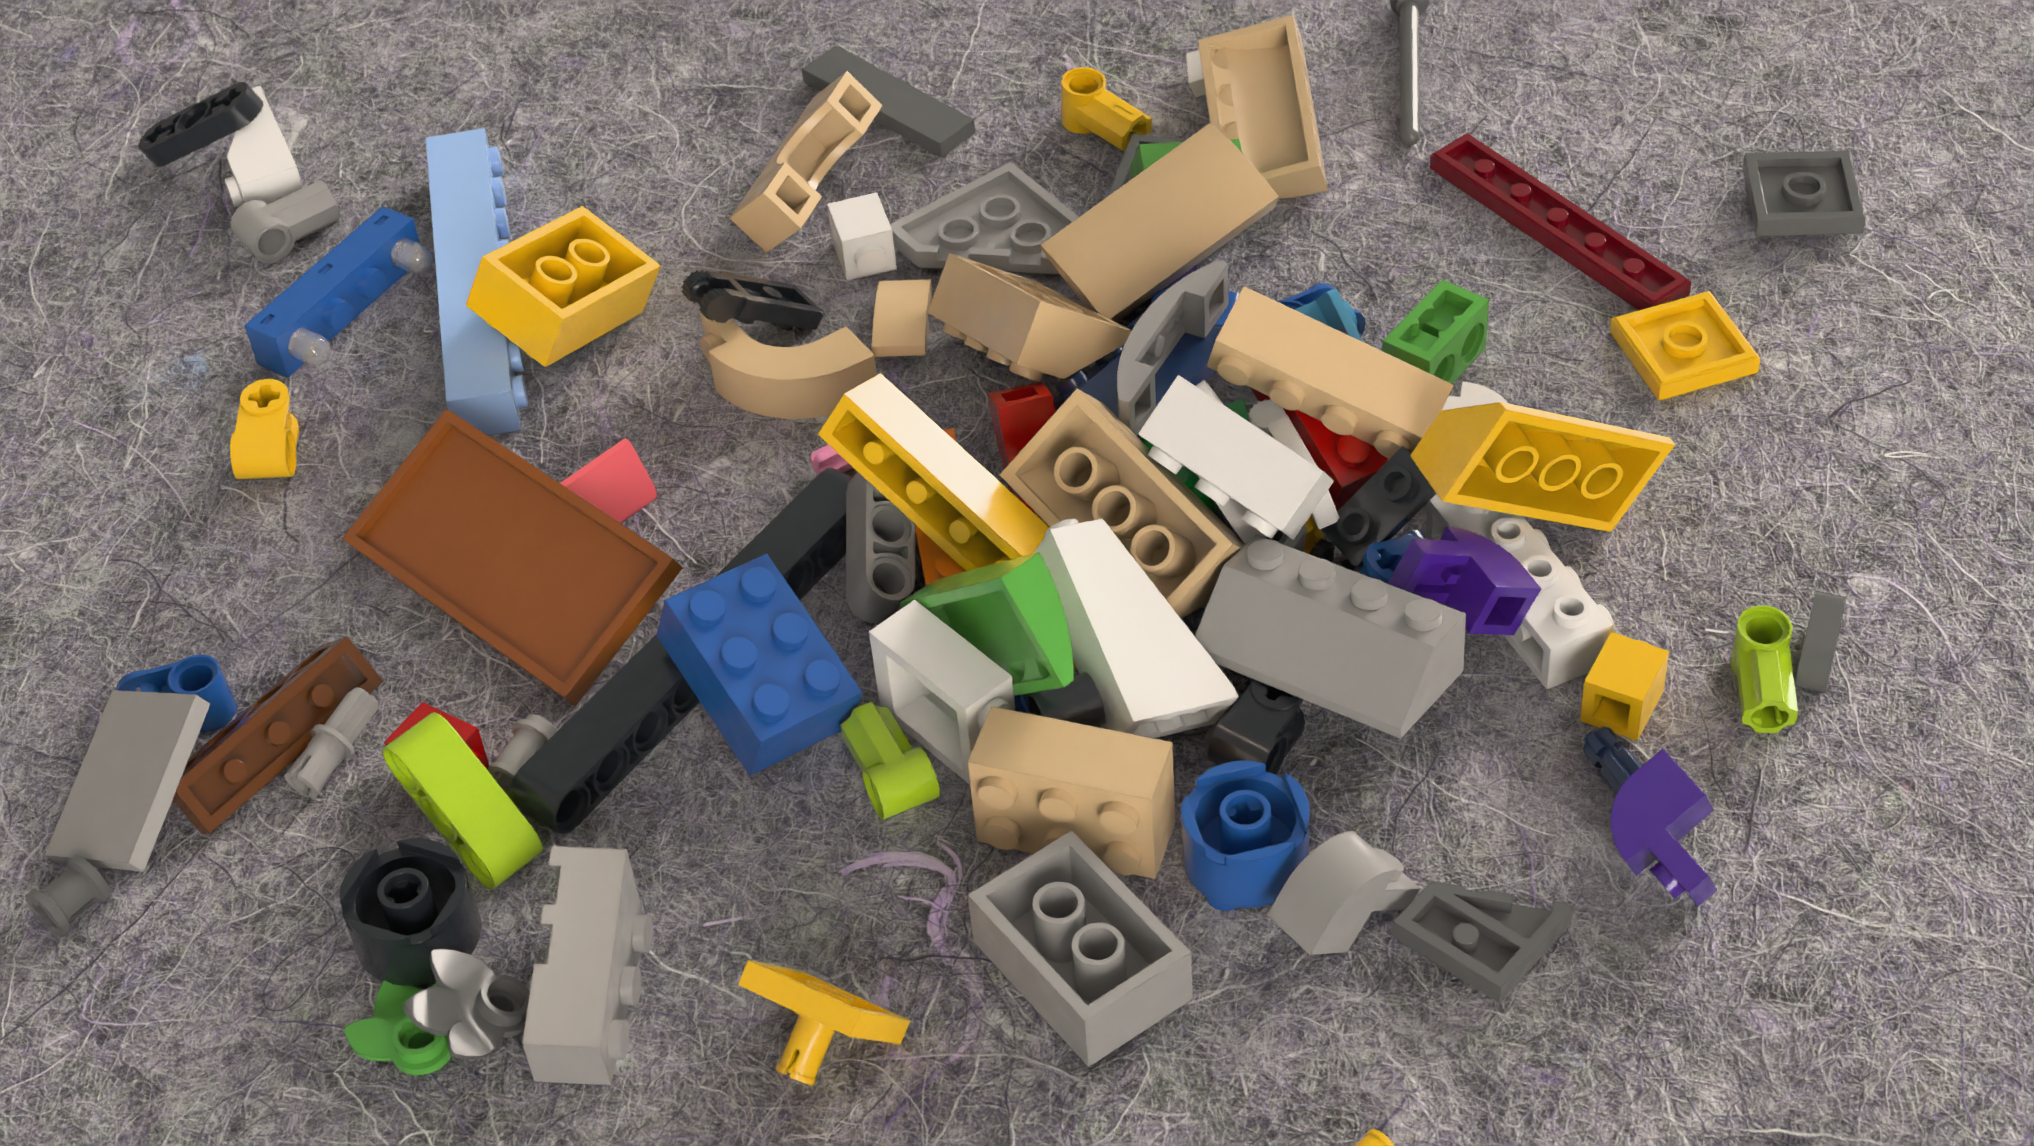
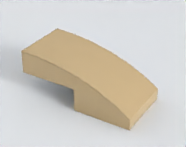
M931 279L879 281L872 329V353L875 357L926 355L930 337L928 310L932 302Z

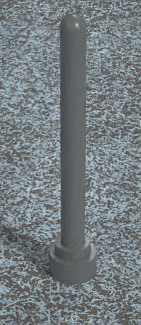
M1390 0L1391 9L1400 17V139L1408 146L1415 145L1420 139L1419 16L1427 9L1429 0Z

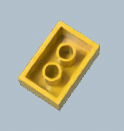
M581 206L484 255L480 261L466 306L484 319L491 327L498 330L525 351L528 356L538 361L544 367H547L643 313L661 265L584 206Z

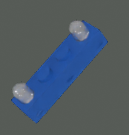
M382 206L244 326L257 364L288 378L304 363L313 366L325 363L331 354L329 341L404 274L407 272L413 274L427 272L432 266L433 255L428 247L420 244L414 219Z

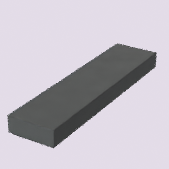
M834 46L802 68L804 83L819 91H822L848 71L883 105L873 119L874 121L940 157H943L975 134V123L971 117L838 46Z

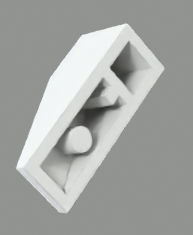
M261 86L251 89L262 99L263 108L251 123L235 132L227 155L233 176L224 179L234 208L252 200H261L270 204L303 188L297 166Z

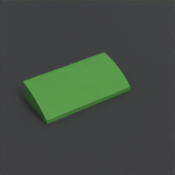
M1039 552L935 579L899 603L901 608H903L913 600H916L1012 676L1014 696L1062 688L1074 681L1073 654L1066 615L1052 576Z

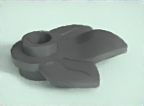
M435 949L431 951L429 960L437 985L411 996L403 1006L406 1015L418 1028L433 1035L448 1036L447 1045L451 1056L472 1060L481 1059L493 1054L498 1049L503 1038L516 1036L525 1029L530 993L527 987L518 979L508 975H494L489 966L478 957L454 950Z

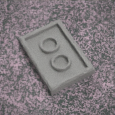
M112 690L47 847L45 856L60 864H67V861L73 856L79 855L93 867L144 872L210 703L195 694Z

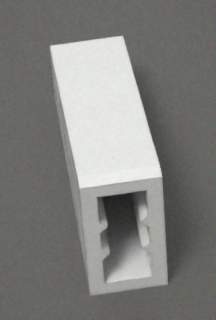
M1067 519L1047 529L1044 539L1034 553H1040L1059 593L1067 619L1073 660L1079 674L1087 672L1091 676L1101 696L1106 715V722L1101 725L1102 728L1148 738H1158L1215 724L1238 698L1233 684L1103 519L1079 523L1076 519Z

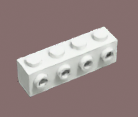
M1436 494L1427 503L1426 537L1428 539L1439 540L1447 526L1475 532L1490 539L1512 554L1541 587V591L1515 635L1503 636L1543 686L1548 690L1589 673L1610 633H1615L1614 623L1608 610L1603 605L1596 604L1583 589L1576 572L1570 566H1564L1552 552L1545 535L1539 529H1533L1523 516L1443 502Z

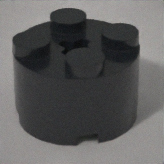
M408 838L397 841L399 847L397 849L379 855L376 848L357 860L349 869L341 884L339 891L344 921L364 970L368 971L375 978L381 981L385 980L393 985H418L422 989H427L436 983L429 960L431 951L447 949L472 954L480 938L482 921L467 873L454 851L434 840Z

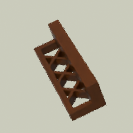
M347 636L321 645L189 757L171 803L177 804L202 835L211 833L306 749L312 739L311 731L314 726L318 724L324 725L348 692L358 687L370 694L383 683V680Z

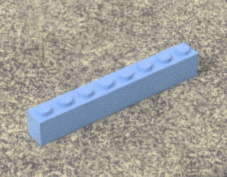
M485 128L426 137L448 410L488 436L521 430L519 408L528 407L523 375H515L517 372L524 371L521 348L498 330L491 327L484 319L466 306L482 257L509 243L508 240H502L510 238V230L505 208H500L507 206L502 177H498L504 176L500 150L498 146L489 147Z

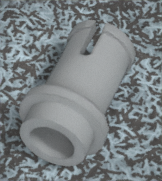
M529 714L525 719L516 721L512 727L513 737L495 762L487 769L492 777H495L494 779L499 786L509 791L510 784L518 770L557 732L556 728L547 719L539 715Z

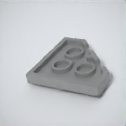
M1009 162L891 223L890 226L893 233L894 247L917 267L944 268L947 257L951 253L1006 272L1060 274L1041 250L1040 245L1079 218V216L1012 162Z

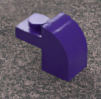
M1452 526L1446 527L1439 540L1413 538L1388 582L1389 585L1426 599L1434 600L1437 603H1445L1447 607L1466 613L1465 630L1469 634L1515 635L1541 591V587L1523 565L1507 550L1482 535Z
M1662 748L1636 770L1618 791L1611 811V832L1614 843L1620 855L1636 876L1657 860V863L1649 870L1674 899L1685 892L1697 906H1700L1717 891L1707 873L1678 842L1710 815L1714 809L1705 793Z

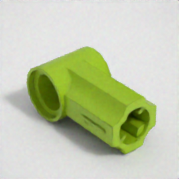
M1766 605L1752 606L1744 610L1738 617L1730 666L1733 673L1737 676L1742 723L1754 728L1756 733H1778L1782 728L1795 724L1798 716L1789 646L1793 626L1790 618L1783 611Z
M873 702L854 708L850 717L841 724L842 737L862 771L868 797L879 818L885 820L939 798V783L927 754L921 747L914 749L911 747L887 706H876Z

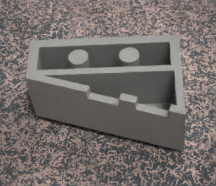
M551 846L548 866L554 869L558 883L556 904L542 905L540 925L542 927H551L552 931L544 964H534L522 1045L534 1082L611 1085L617 1059L624 1060L628 1052L629 1024L626 1016L629 1005L636 1006L639 1002L641 971L638 963L640 954L649 953L653 939L651 915L643 914L627 849Z

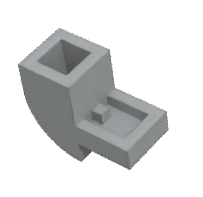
M1347 831L1326 840L1304 858L1286 881L1267 916L1309 955L1348 952L1372 911L1406 909L1415 899L1420 888L1402 873L1404 866L1397 858L1386 851L1372 848L1354 831Z

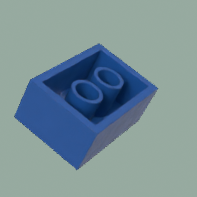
M764 554L674 595L664 602L657 638L749 776L840 732L841 724L850 717L852 710L858 707L863 693L768 554Z

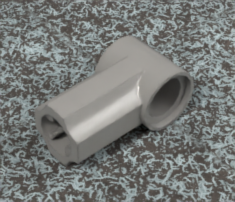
M319 180L270 204L261 200L245 202L233 213L231 230L258 261L265 264L280 262L288 256L293 249L295 241L337 222L341 215L338 204L334 200L329 188L322 180Z

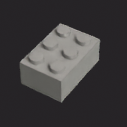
M1072 830L968 894L973 942L1088 1067L1193 999L1191 952Z

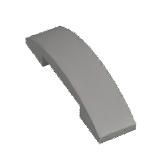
M1217 260L1176 282L1148 307L1130 332L1118 365L1117 403L1118 418L1136 436L1156 408L1155 374L1184 333L1206 338L1229 305L1228 263Z

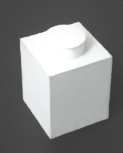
M877 192L827 204L832 242L847 281L897 269L892 228Z

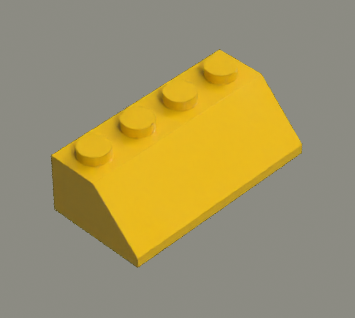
M1496 402L1441 410L1410 456L1443 502L1611 532L1675 444L1670 437Z

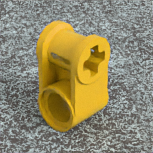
M263 379L249 384L241 393L236 427L230 442L231 466L233 474L238 480L293 477L295 474L296 448L300 433L299 424L294 415L289 413L290 395L288 388L278 380Z

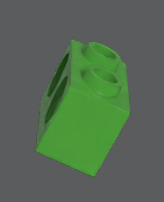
M1441 280L1382 341V351L1453 384L1486 349L1489 299Z

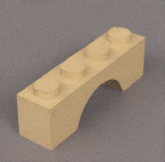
M846 71L812 98L730 219L766 253L800 230L822 198L816 191L820 181L836 161L863 136L883 105Z

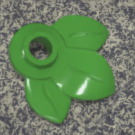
M383 980L375 1000L374 1017L358 1020L344 1027L348 1043L354 1053L371 1061H393L400 1071L410 1075L432 1073L443 1067L452 1057L447 1045L448 1036L433 1035L421 1030L404 1012L403 1006L406 1000L422 991L414 986L393 985Z

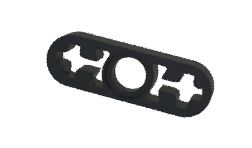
M246 82L236 83L157 122L142 136L138 148L156 167L165 166L244 128L261 112L263 101Z

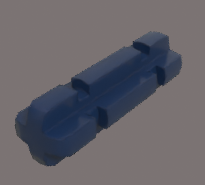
M1603 726L1596 732L1591 731L1584 738L1586 742L1583 747L1584 754L1596 768L1603 766L1599 772L1613 790L1618 793L1624 782L1642 765L1627 748L1622 747L1624 743L1609 727Z

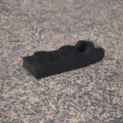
M696 270V272H691L689 276H686L687 278L683 281V286H681L683 288L681 292L690 302H697L700 306L699 310L708 320H715L719 323H725L734 318L745 324H753L755 320L768 322L788 331L792 330L793 327L816 330L824 316L823 311L795 284L721 271L717 273Z

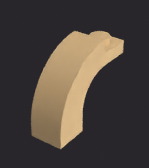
M702 313L700 314L704 336L700 338V346L707 361L711 364L715 390L733 405L754 414L780 419H808L831 415L846 392L877 376L875 355L847 326L812 343L795 347H775L753 340L732 319L725 323H719L715 320H708Z

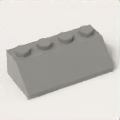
M1256 534L1223 565L1195 637L1214 662L1220 666L1401 739L1464 671L1466 613Z

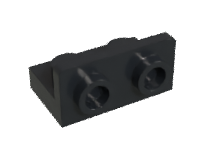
M1404 446L1337 511L1339 516L1338 522L1321 529L1349 562L1358 568H1362L1364 565L1363 555L1371 544L1392 539L1436 495L1432 486L1411 458L1412 452Z

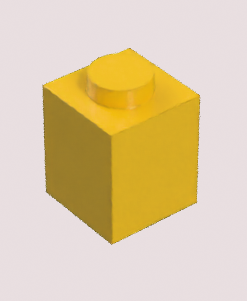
M1611 632L1584 681L1580 721L1598 728L1603 726L1609 727L1618 735L1638 741L1664 692L1669 651L1641 640H1635Z

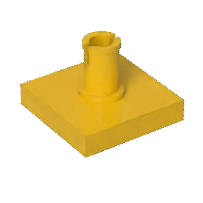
M748 960L738 983L739 986L789 1008L799 1015L780 1062H777L775 1069L784 1075L790 1073V1078L809 1085H815L816 1076L835 1030L849 1037L901 1045L911 1021L801 970Z

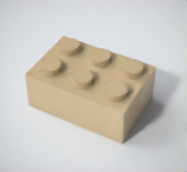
M991 706L968 760L977 842L987 843L1002 850L1015 849L1036 853L1072 830L1111 871L1120 875H1138L1156 879L1176 823L1172 742Z

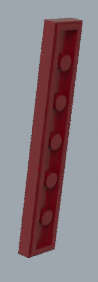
M1466 133L1430 155V169L1637 310L1679 300L1690 295L1691 281L1470 134Z

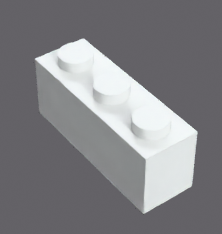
M1179 375L1138 433L1153 445L1147 454L1149 457L1176 475L1182 466L1188 468L1201 477L1194 486L1196 489L1223 507L1229 498H1232L1247 508L1248 511L1242 520L1270 539L1279 530L1294 540L1334 482L1324 471Z

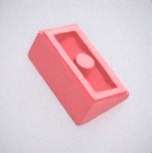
M626 438L560 483L619 523L624 522L657 498V492L633 445Z

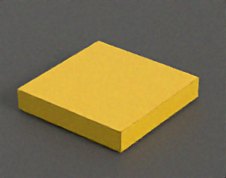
M1710 291L1611 318V335L1658 401L1759 372L1761 358Z

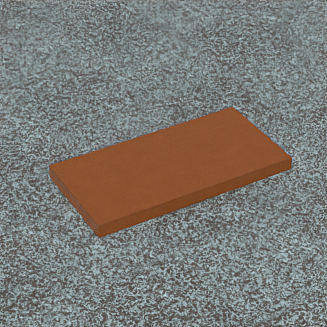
M447 408L342 538L353 549L574 706L578 704L683 569L674 558Z

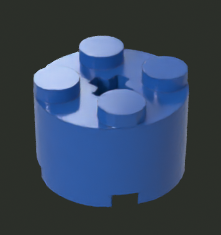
M1245 760L1233 761L1217 765L1205 771L1196 779V787L1189 796L1185 795L1181 805L1183 864L1189 880L1197 890L1206 896L1208 904L1217 910L1230 911L1237 907L1250 908L1274 903L1290 875L1304 858L1309 855V802L1304 789L1297 780L1285 772L1284 778L1267 772L1266 764Z

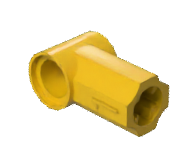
M1088 67L1071 69L1063 75L1061 80V123L1067 130L1078 134L1095 133L1122 151H1126L1132 133L1149 135L1152 130V118L1106 90V80L1100 71Z

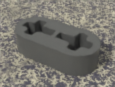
M1816 591L1801 652L1795 687L1826 693L1847 597Z

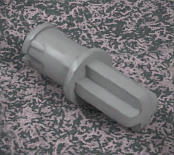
M356 687L346 694L324 725L318 724L314 726L311 731L312 739L308 746L284 775L285 780L293 789L303 795L308 793L311 798L319 795L336 767L339 766L343 759H350L354 754L353 742L378 709L376 698L369 695L364 689Z

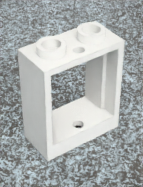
M913 600L869 631L880 707L887 706L901 729L970 785L968 760L990 707L1015 711L1012 676L924 606Z

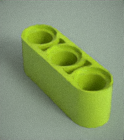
M436 712L429 714L382 748L383 758L395 778L469 871L486 888L490 890L495 889L542 853V843L531 824L456 730L440 714Z

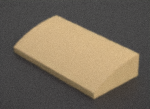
M1294 14L1199 39L1198 45L1210 122L1218 127L1229 139H1240L1242 153L1277 193L1278 199L1328 191L1303 43Z
M1210 122L1040 245V248L1085 307L1117 323L1152 298L1158 291L1163 290L1273 210L1279 196L1237 146L1218 127Z

